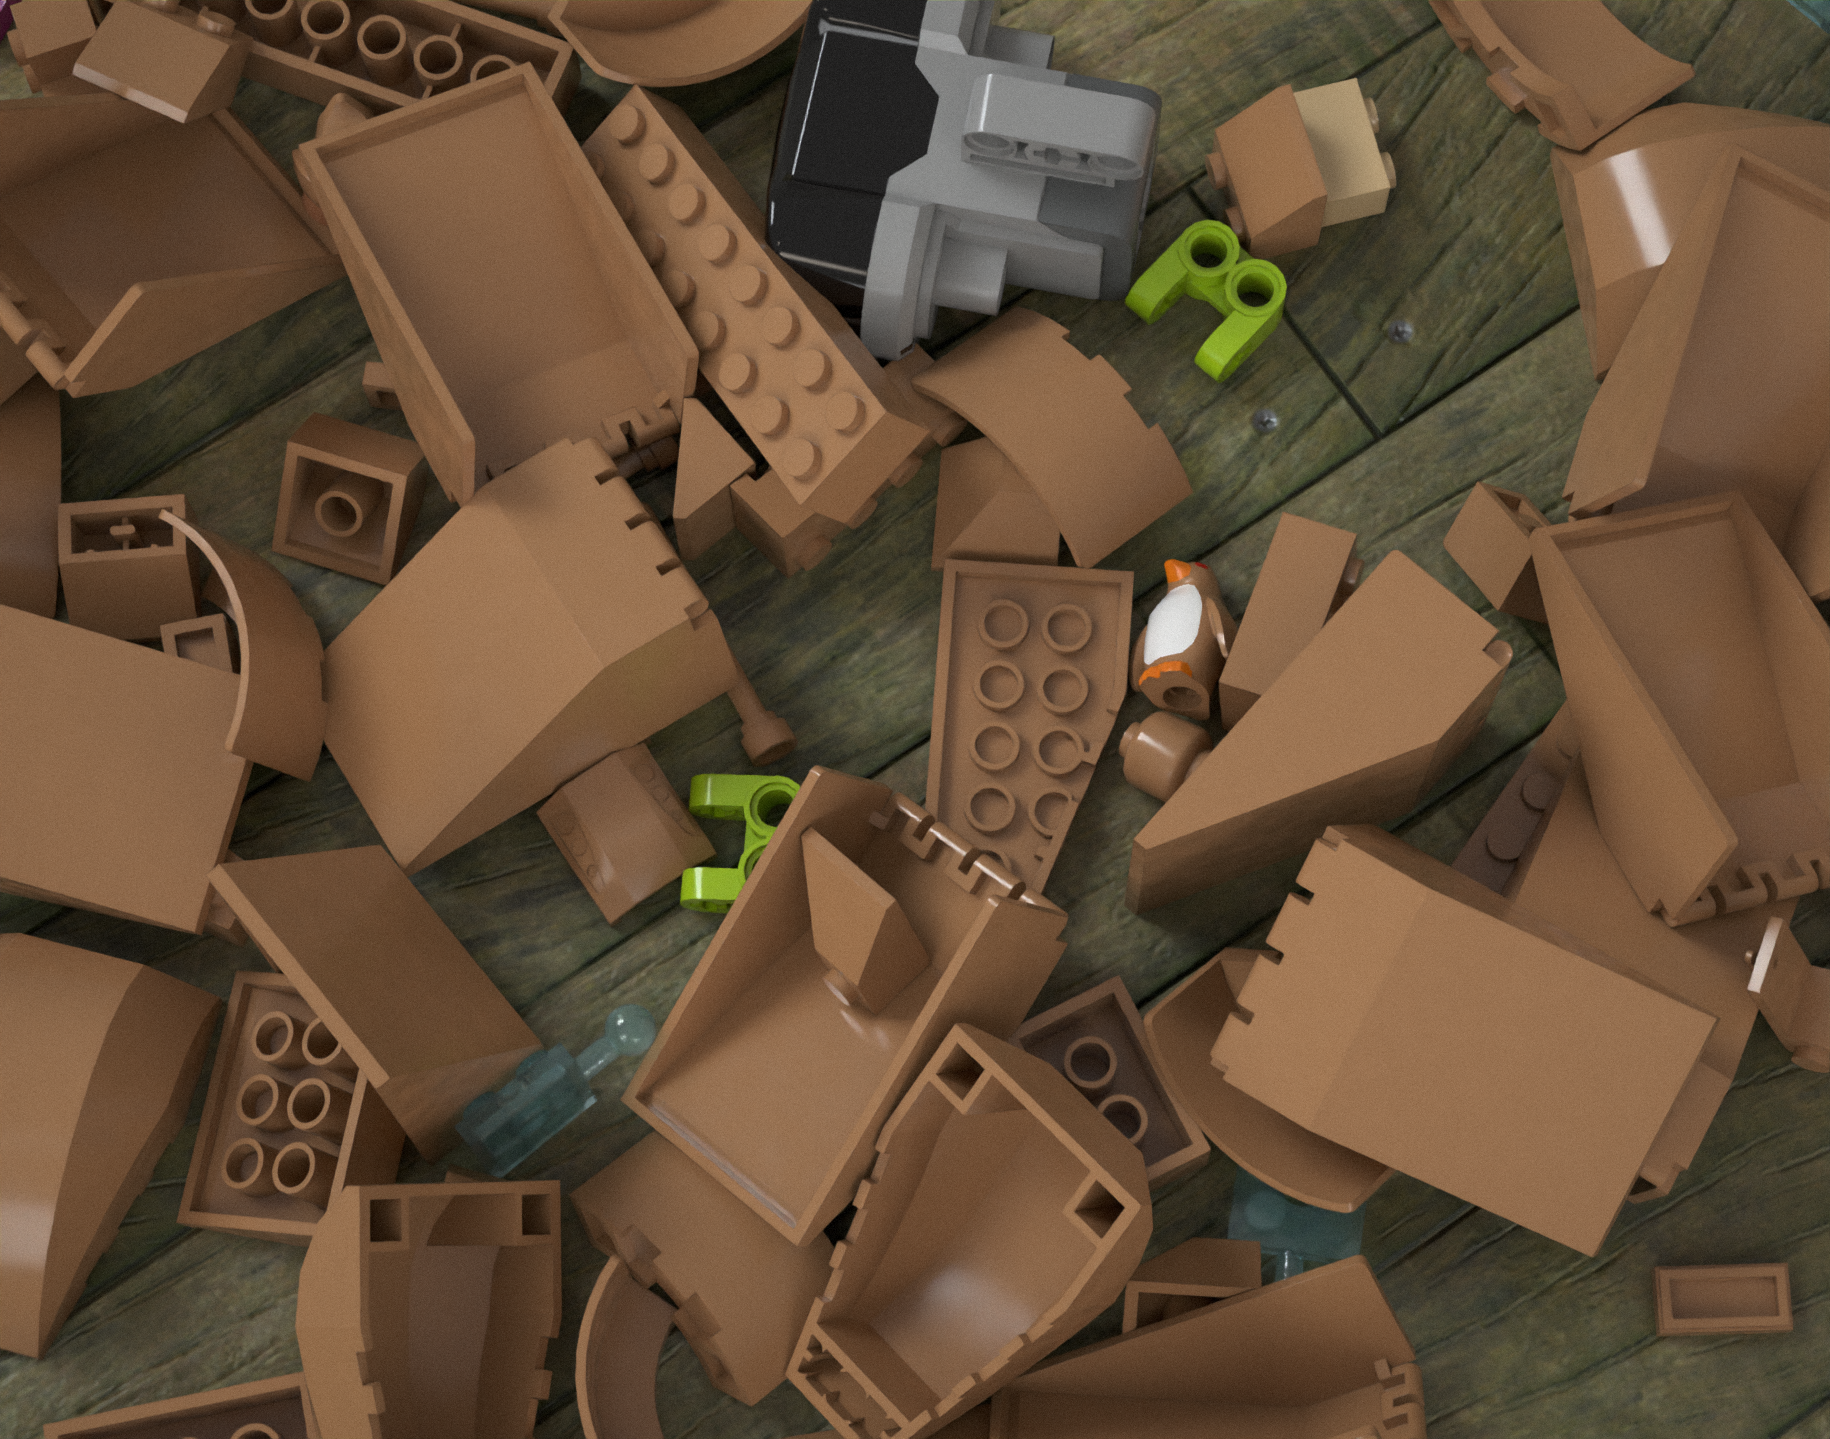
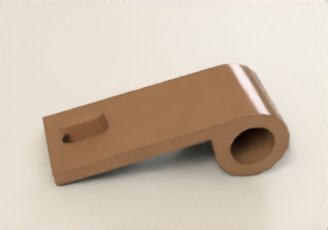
M1770 916L1759 952L1747 950L1745 954V963L1752 972L1747 991L1782 1045L1793 1053L1791 1061L1811 1071L1828 1073L1830 1071V969L1812 966L1784 919Z

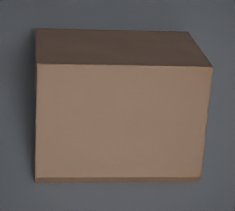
M684 398L673 509V522L681 560H695L736 527L730 485L746 473L754 481L758 480L755 462L697 398Z

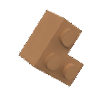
M25 0L10 5L17 29L8 31L7 36L19 67H23L33 94L42 91L44 97L111 92L72 74L75 62L100 26L89 0Z

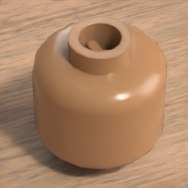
M1167 711L1153 713L1142 723H1132L1122 737L1119 755L1124 758L1123 771L1125 779L1134 788L1166 803L1213 751V740L1211 735L1203 728Z

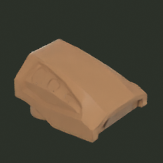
M644 742L631 748L614 752L562 786L536 812L540 822L610 927L621 922V917L636 905L682 876L683 870L695 868L704 862L709 864L718 858L717 852L670 785Z

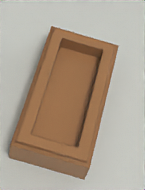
M1788 1263L1658 1266L1651 1270L1656 1336L1789 1333L1793 1330Z

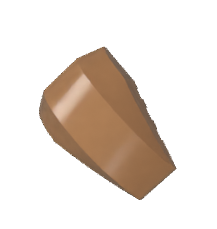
M1684 102L1642 110L1581 151L1569 149L1561 145L1552 148L1550 159L1595 380L1605 379L1723 148L1734 142L1830 192V124L1790 115L1738 107Z
M0 933V1350L43 1360L87 1287L85 1282L102 1253L108 1252L120 1232L118 1229L119 1225L137 1195L141 1196L155 1174L153 1169L169 1143L173 1144L184 1126L223 1000L219 996L144 964L22 933Z
M955 1023L883 1126L875 1146V1150L879 1151L880 1154L870 1178L862 1179L852 1204L858 1208L846 1239L838 1240L830 1259L829 1265L834 1270L824 1295L815 1297L785 1373L787 1378L845 1439H926L987 1399L1075 1335L1116 1301L1140 1264L1153 1231L1152 1203L1143 1153L1050 1063L968 1023Z
M560 1180L346 1185L342 1193L319 1220L300 1270L295 1328L317 1439H535L532 1437L538 1400H548L553 1373L544 1369L548 1339H558L562 1317Z

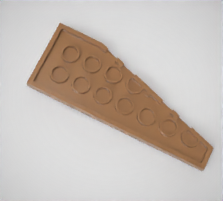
M944 559L925 810L934 816L935 823H944L980 850V856L988 855L1026 883V890L1033 888L1043 895L1126 699L1134 571Z

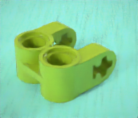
M1203 220L1195 222L1186 228L1176 241L1142 274L1130 289L1124 303L1150 325L1159 320L1184 294L1197 300L1209 302L1222 313L1224 322L1199 349L1194 363L1217 383H1221L1234 373L1263 341L1276 330L1282 319L1287 285L1284 275L1276 265L1266 260L1254 259L1240 247L1237 235L1229 226L1220 221ZM1208 253L1219 257L1223 263L1217 267L1206 268L1196 264L1193 258L1199 254ZM1247 292H1258L1264 295L1269 302L1264 306L1252 307L1244 304L1239 296Z
M700 774L691 778L688 810L691 814L708 819L747 822L744 853L741 855L738 869L695 867L683 870L681 906L700 912H729L777 827L765 824L767 813L778 804H791L800 789V785L790 778L779 775Z

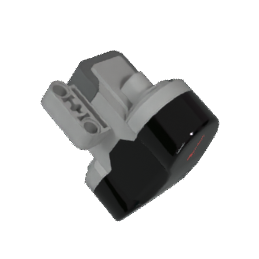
M812 0L787 84L775 136L767 185L764 240L786 264L835 306L874 358L888 361H900L914 352L915 344H919L920 338H931L940 306L997 316L1005 284L1104 301L1123 300L1127 297L1130 290L1151 191L1159 144L1162 111L1161 97L1156 92L1135 84L1050 70L1055 35L999 26L1001 0Z

